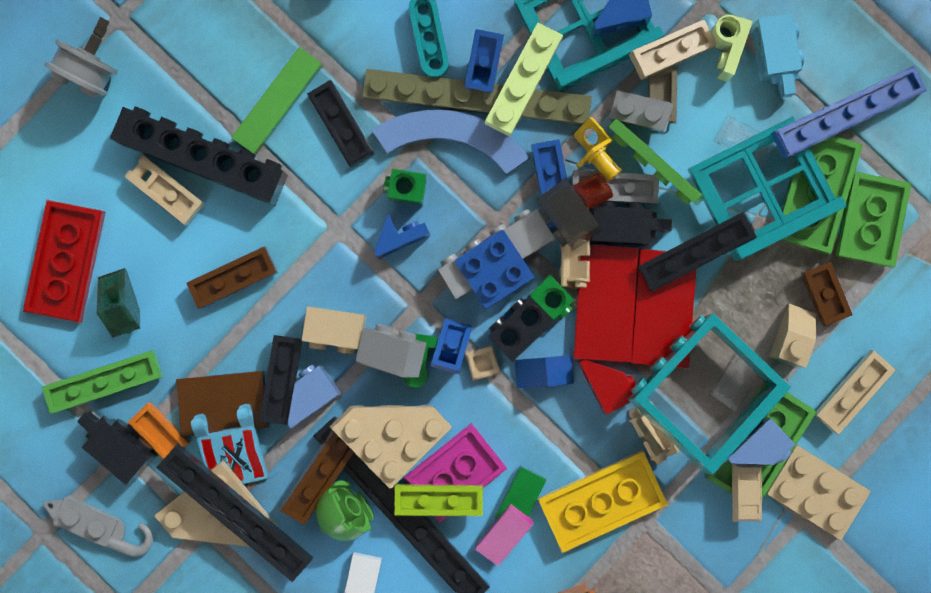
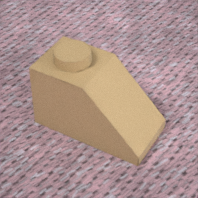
M787 304L769 358L794 367L806 368L816 342V313Z

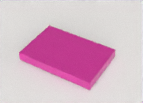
M470 423L406 474L404 478L409 484L483 485L484 488L503 473L507 467L474 425ZM434 516V517H435V518L438 520V522L440 523L441 521H443V520H444L446 517H448V516Z

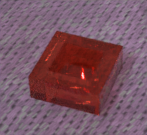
M598 173L573 185L574 194L587 210L613 197L612 189Z

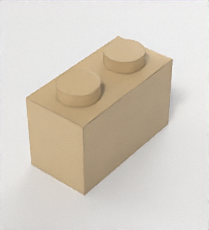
M307 306L302 341L309 342V348L326 350V345L338 346L337 352L354 354L355 349L359 348L362 330L366 327L367 315Z

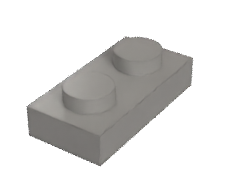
M617 91L609 119L614 121L617 118L624 124L666 133L673 104Z

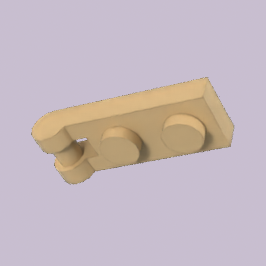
M142 154L137 160L139 162L133 171L129 170L125 177L187 226L205 203ZM149 170L152 175L145 182L142 177Z

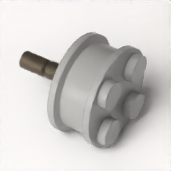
M102 17L99 18L93 34H91L84 49L80 47L75 48L57 39L55 44L58 46V49L52 61H46L44 65L52 71L50 76L64 84H67L69 80L78 84L79 91L92 98H96L97 94L106 96L107 91L104 88L111 74L116 75L118 70L100 61V58L95 56L102 42V38L107 32L106 28L109 21Z

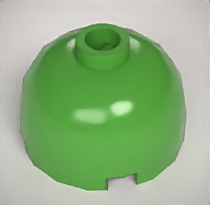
M342 480L332 484L319 498L316 505V517L318 526L324 534L337 541L344 542L354 540L368 532L372 528V526H369V522L373 520V513L365 496L360 491L356 496L349 489L353 485Z

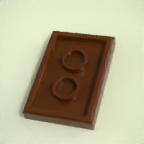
M264 370L176 379L181 437L195 435L191 427V421L195 415L199 414L206 416L209 433L240 427L241 425L236 413L239 406L243 404L251 405L256 429L269 428V422L259 421L265 390Z

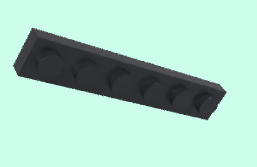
M179 443L174 446L156 467L291 582L312 561V555Z

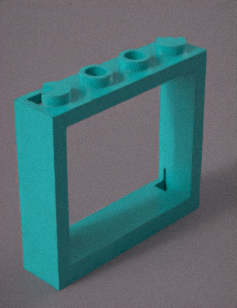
M712 313L704 317L700 315L690 324L689 328L692 330L685 338L680 336L670 346L672 352L665 359L660 357L651 366L652 374L646 380L641 378L636 382L631 390L633 394L628 398L652 424L706 474H714L791 388L722 320ZM711 329L768 385L710 450L704 454L647 398Z

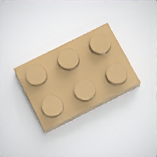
M796 445L766 494L835 538L842 540L871 491Z

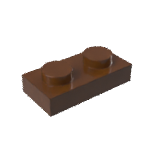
M831 262L801 273L822 326H827L853 315Z

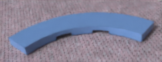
M424 110L411 112L388 120L371 130L388 155L409 144L428 139H440L464 143L474 147L490 158L505 175H508L530 159L511 137L486 125L483 119L457 111Z

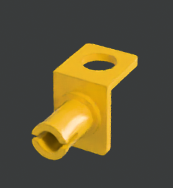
M593 117L588 118L574 133L575 139L588 152L576 166L579 169L587 163L589 165L592 163L606 181L609 182L622 171L605 152L606 147L613 140ZM587 129L596 131L598 141L595 144H591L586 140L585 131Z

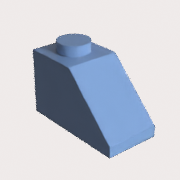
M312 364L298 374L301 379L294 384L288 418L290 428L296 427L342 394L323 365L315 368Z
M764 417L726 461L735 464H780L791 455L790 449L796 444L771 418Z

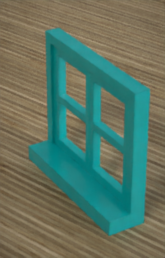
M514 0V5L530 36L536 24H541L534 9L551 0ZM570 0L580 20L556 32L565 35L583 26L596 53L564 69L555 52L547 70L558 92H563L630 59L629 54L633 50L663 38L665 35L660 26L655 28L650 20L649 24L636 27L638 33L607 48L601 36H592L593 21L599 17L603 9L590 15L583 0Z
M793 116L688 169L698 191L705 197L703 201L716 225L731 218L726 208L758 192L763 199L773 222L755 230L754 233L757 238L730 251L734 261L741 260L847 207L842 196L835 198L810 148L794 154L799 164L798 167L768 182L766 181L752 153L774 143L775 141L771 133L795 122ZM742 159L756 188L723 204L709 175ZM802 171L817 200L784 216L770 186Z

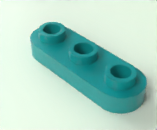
M410 0L409 14L421 70L425 76L442 78L449 69V60L436 1ZM421 7H426L428 12L422 15L418 10ZM427 34H431L434 36V40L426 42L424 37ZM431 62H439L440 67L438 69L430 68Z

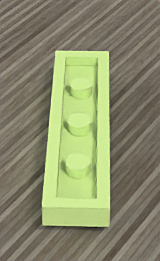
M540 23L536 24L485 120L486 125L511 137L563 38L562 34Z

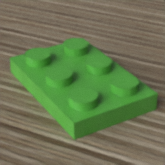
M855 171L846 201L847 207L844 208L835 256L888 268L896 267L912 183Z

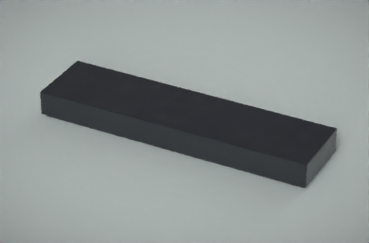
M741 212L637 267L652 292L757 237L744 212Z

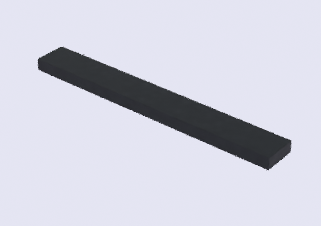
M336 416L313 435L321 445L332 430L329 426L338 419ZM354 452L343 470L454 592L485 593L490 588L488 582L427 516L395 515V485L390 489Z

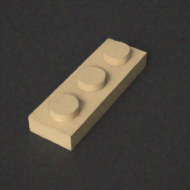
M701 20L633 50L629 57L640 79L643 80L706 52L717 44L705 20Z
M870 350L819 407L815 416L831 431L839 435L896 369L874 350Z

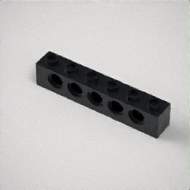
M134 106V109L130 110L122 107L109 139L276 206L288 177L281 170V164L266 159L265 163L255 160L256 155L241 148L239 152L228 149L230 144L217 138H213L212 142L202 138L203 133L187 127L186 131L176 128V122L161 117L159 121L150 118L151 113L142 108ZM153 127V135L149 139L144 140V131L147 128ZM174 138H179V147L175 150H170V142ZM201 148H206V157L201 161H196V152ZM226 159H233V167L229 171L223 172L221 168L222 163ZM253 169H259V179L255 182H249V172Z

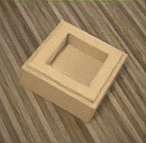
M493 346L465 353L473 381L500 373Z

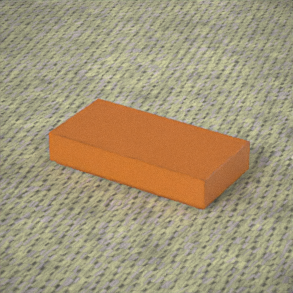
M148 402L127 422L153 447V450L162 459L178 443L184 448L190 443L185 436L181 437V432L152 402Z

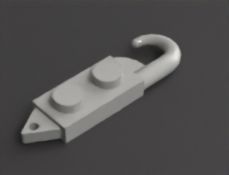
M71 496L43 502V505L54 519V525L103 547L112 548L127 556L137 557L145 554L152 546V532L142 523L138 527L143 531L145 540L141 545L135 546L123 540L125 525L121 518Z

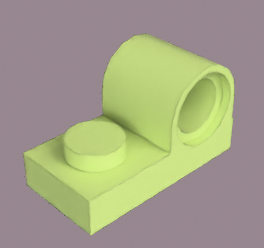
M724 15L718 19L710 30L717 44L715 47L723 50L716 64V68L720 69L717 79L728 82L735 75L753 21L734 15ZM720 28L729 29L731 37L723 36Z

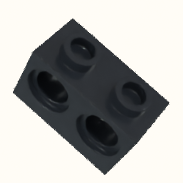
M521 297L509 308L513 313L505 321L500 317L488 328L492 332L488 338L511 362L554 323L551 317L532 297H529L526 301ZM530 309L536 313L537 321L534 325L527 326L522 322L521 315L524 310ZM505 329H511L516 333V341L511 346L504 345L500 340L501 332Z

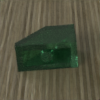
M125 268L98 277L96 314L112 338L140 329V308Z

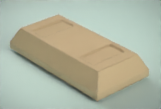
M732 463L733 522H762V464Z

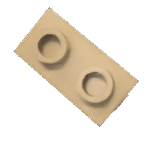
M562 229V239L560 241L562 260L559 270L562 287L571 289L587 288V282H590V261H580V256H590L591 236L588 235V230L577 229L576 232Z
M636 407L629 410L628 414L631 418L628 420L632 422L639 437H644L645 441L643 444L650 455L651 461H655L658 465L666 461V457L679 453L678 448Z

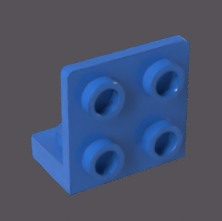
M504 230L498 231L455 260L456 265L485 310L535 278Z

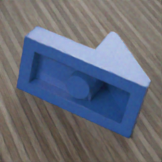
M475 29L464 87L493 93L504 34Z
M388 214L374 250L376 257L381 259L429 237L430 233L425 222L420 225L418 221L412 222L402 228L403 232L398 234Z
M445 318L431 367L459 374L472 330L471 325Z

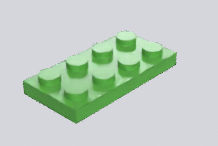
M832 136L809 148L835 198L842 196L846 203L863 144ZM795 160L793 169L799 166L797 160ZM802 171L790 177L781 208L784 216L817 200ZM844 208L780 241L826 255L831 254Z
M763 381L750 404L768 385L765 381ZM787 392L765 417L771 418L797 444L817 411ZM787 459L780 464L762 465V499ZM725 461L714 474H705L704 477L732 494V463Z

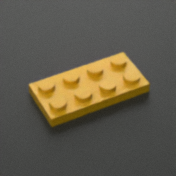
M642 450L538 497V501L562 553L668 505Z

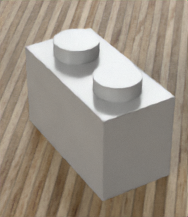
M376 324L375 328H363L355 362L400 377H419L426 343L416 340V334L399 331V334L392 333V327L382 324Z

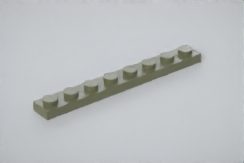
M366 69L363 98L366 100L489 114L504 85L494 84L492 93L464 87V80L432 78L423 75ZM536 89L521 118L582 126L589 118L592 96Z

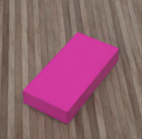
M510 504L476 544L475 550L499 566L533 526V520Z

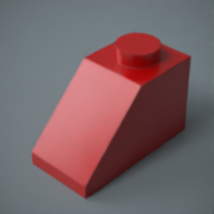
M584 359L577 362L603 413L609 414L630 403L628 398L633 394L631 390L636 384L631 375L626 376L625 372Z

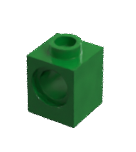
M392 169L391 176L385 177L383 192L388 193L387 198L389 201L423 206L427 175ZM406 180L413 184L412 190L409 193L401 194L397 191V186L401 181Z
M551 275L528 295V297L533 298L552 320L557 317L561 321L573 309L570 304L574 299ZM549 292L559 295L560 304L557 308H550L546 305L545 297Z

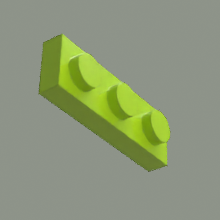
M396 484L395 515L483 516V485Z

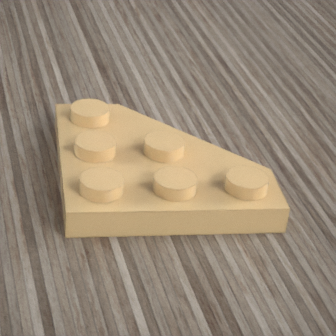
M431 405L350 406L329 426L390 489L452 428Z
M224 461L211 469L213 473L278 527ZM182 492L154 515L172 538L250 547L185 492Z

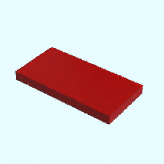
M46 200L23 312L73 322H83L105 211Z
M590 245V256H580V261H590V282H587V288L577 289L573 358L631 362L638 248Z
M640 249L638 266L666 251ZM697 269L652 292L647 286L640 270H637L632 361L630 363L653 365L660 357L665 359L672 352L670 349L672 343L680 336L685 338L692 330L689 326L693 322ZM690 352L676 367L689 368Z

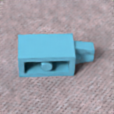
M793 13L758 18L751 26L760 81L771 80L772 84H776L780 99L792 97L796 94L795 81L799 79L798 72L803 69L802 66L804 65V54L799 49L797 41L799 37L798 23L794 22Z

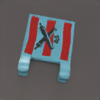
M250 404L240 405L236 414L241 425L240 427L209 433L207 419L204 414L194 416L191 421V427L197 438L201 456L206 467L211 470L224 461L243 484L268 479L269 476Z

